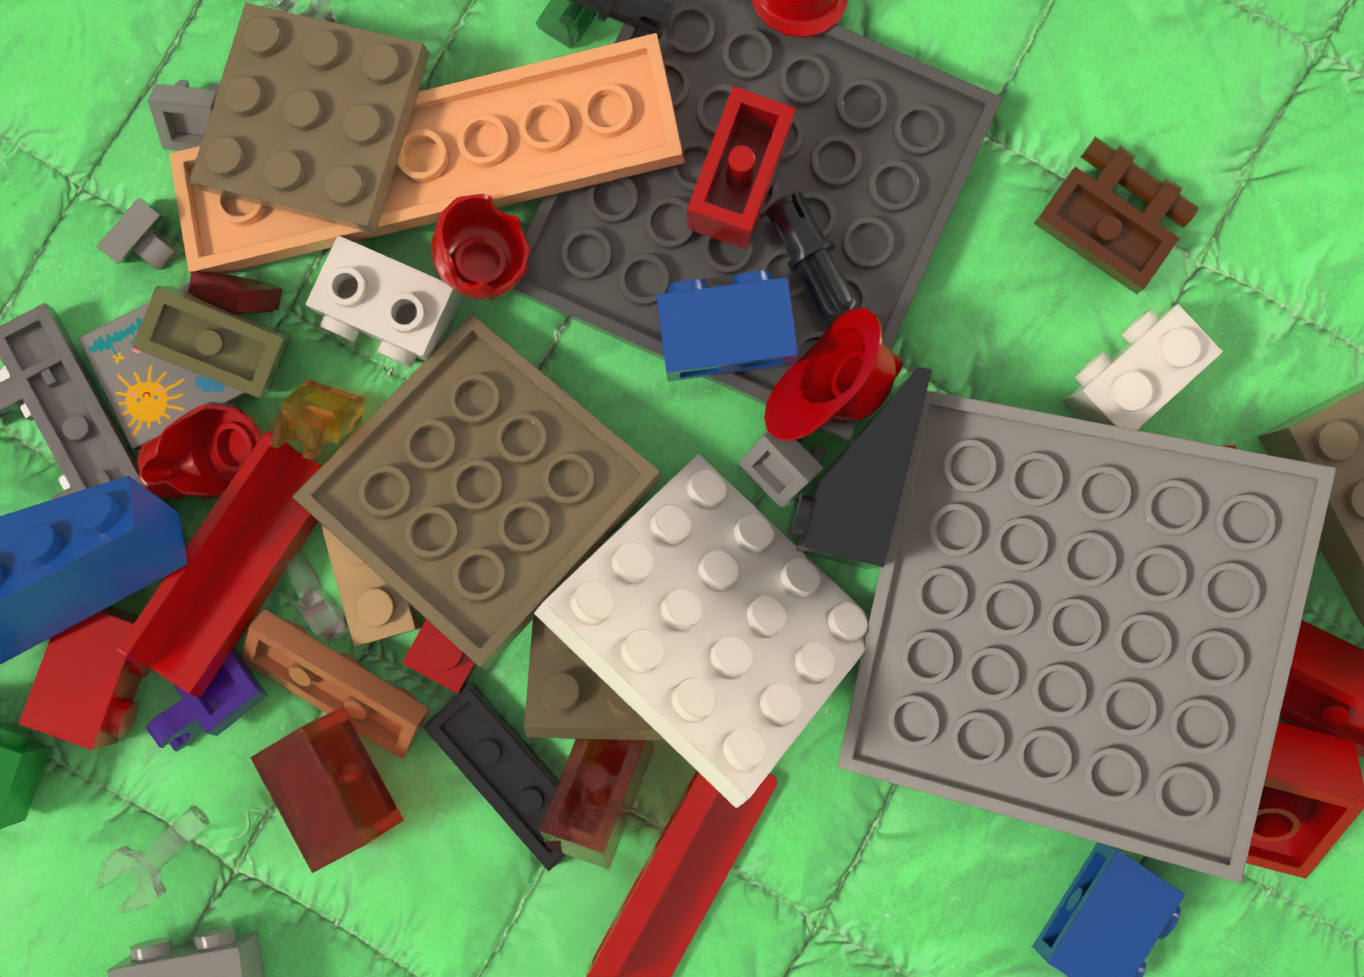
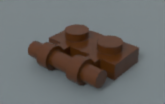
M1095 136L1080 158L1100 171L1096 179L1094 180L1077 167H1074L1034 224L1126 288L1138 294L1145 289L1180 239L1159 224L1160 221L1166 216L1184 228L1195 216L1199 207L1180 194L1182 187L1168 177L1160 181L1134 163L1133 160L1136 155L1121 145L1115 150ZM1117 183L1146 202L1142 211H1139L1112 192Z

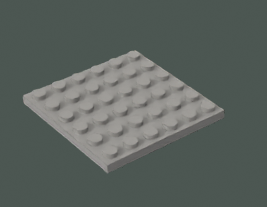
M927 390L885 565L880 569L864 642L866 651L862 654L837 768L1242 883L1336 468Z

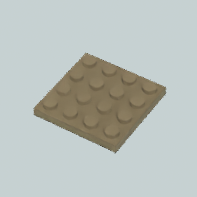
M471 314L292 497L485 672L535 618L536 615L534 613L543 601L590 558L661 480V472Z

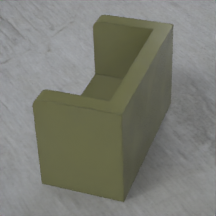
M156 286L132 348L261 398L269 392L292 335L242 314L235 315L173 286Z

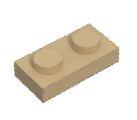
M321 524L354 647L420 629L415 608Z

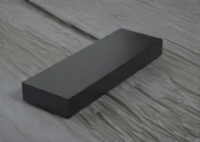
M473 682L466 686L422 726L548 871L597 828L598 824Z

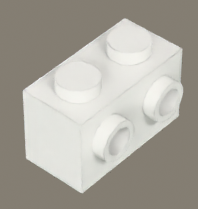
M337 235L305 305L323 317L319 326L323 330L352 343H355L360 333L380 342L377 350L378 354L412 368L416 359L425 362L445 342L464 298L442 280Z
M1179 304L1158 316L1152 309H1149L1121 333V336L1127 343L1115 354L1109 357L1104 351L1101 352L1074 376L1080 385L1063 401L1081 420L1138 430L1223 351Z

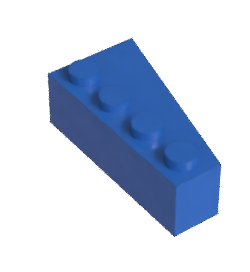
M126 476L0 516V665L186 566L188 563L180 513L133 478Z

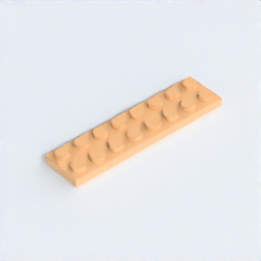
M657 33L419 91L376 234L199 190L189 180L200 146L169 153L188 272L190 274L192 271L227 273L331 248L337 235L356 242L436 223L440 213L454 199L460 196L480 193L492 196V202L498 208L685 163Z

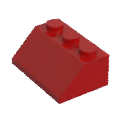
M1278 721L1246 863L1304 879L1311 874L1364 809V783L1355 741Z

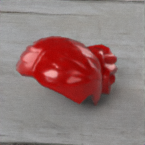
M218 402L203 404L175 420L163 430L161 435L141 446L137 462L139 467L138 479L151 493L167 499L184 498L187 496L204 499L220 498L262 437V432L252 416L233 404Z

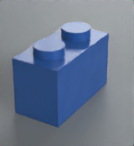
M750 271L733 276V284L707 288L706 280L690 279L668 285L669 293L656 294L667 382L794 365L798 357L788 277L772 279L770 271Z
M1097 842L1032 947L1048 964L1068 977H1143L1146 970V962L1144 960L1157 939L1167 937L1176 926L1181 913L1179 904L1185 893L1118 849Z

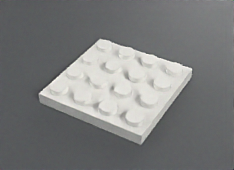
M699 453L544 600L534 613L736 808L753 795L866 651L864 642L870 615L809 557L803 552L796 551L797 546Z

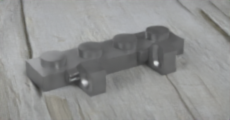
M43 303L1 325L0 358L5 366L0 369V418L15 412L23 414L25 419L35 421L64 475L58 479L64 491L54 495L52 500L126 476H130L141 484L138 479L139 467L137 460L55 309Z

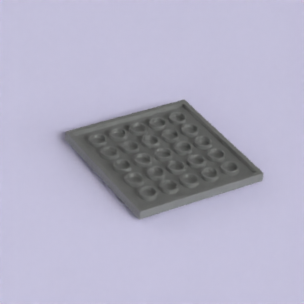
M674 0L667 26H662L664 33L659 39L685 163L544 196L525 235L530 247L527 272L510 292L665 360L656 294L669 293L668 285L678 281L703 279L707 281L708 288L733 284L732 277L741 273L761 270L770 271L772 279L788 277L798 349L796 363L817 343L823 333L838 318L826 319L821 315L799 271H791L787 264L791 258L778 232L765 213L771 204L782 197L789 195L792 201L791 196L794 192H802L818 228H820L825 239H832L836 246L831 253L856 298V305L852 309L866 308L878 316L882 326V342L891 349L1002 97L838 25L833 26L823 34L807 38L786 36L765 24L756 14L751 0ZM623 24L615 43L650 34ZM733 86L796 108L788 141L747 250L687 229V208ZM791 366L703 378L766 406L775 385ZM828 420L818 429L848 442L858 420L837 422Z

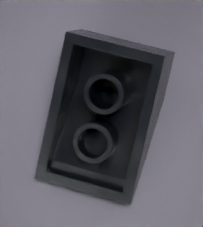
M918 367L904 380L813 485L808 495L801 493L800 498L795 499L787 535L797 537L796 551L863 569L884 567L932 370Z

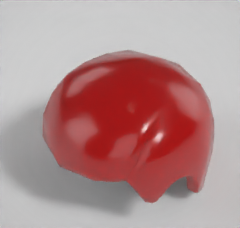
M473 194L454 199L440 213L430 245L433 265L441 279L455 291L475 300H494L507 295L527 272L530 247L524 231L521 229L520 219L517 215L506 214L495 207L492 202V196L488 194Z

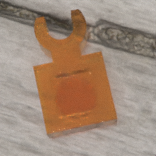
M307 379L282 401L280 414L274 419L270 446L278 449L287 441H298L305 444L304 458H316L321 454L323 443L332 442L339 445L362 421L366 398Z

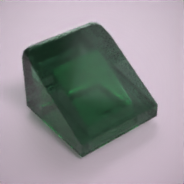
M550 0L537 19L536 25L541 31L572 49L573 46L576 47L598 12L569 0Z

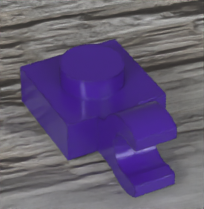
M235 647L201 698L190 695L173 684L182 699L168 710L159 714L146 726V729L159 748H164L170 744L173 750L178 752L196 739L201 732V728L204 729L206 734L218 736L268 696L249 667L241 660L242 657Z

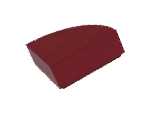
M192 271L188 293L238 315L279 310L283 289L261 281L235 275Z

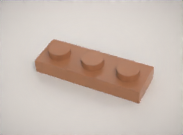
M266 609L249 625L241 658L246 665L401 759L405 758L415 744L430 708L418 702L406 689L392 686L365 670L353 657L344 653H337L309 636L298 624L282 620Z

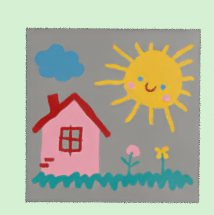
M190 282L178 287V289L188 292ZM149 303L78 338L132 449L140 451L143 444L161 435L163 430L171 423L198 406L209 402L235 404L251 396L132 348Z

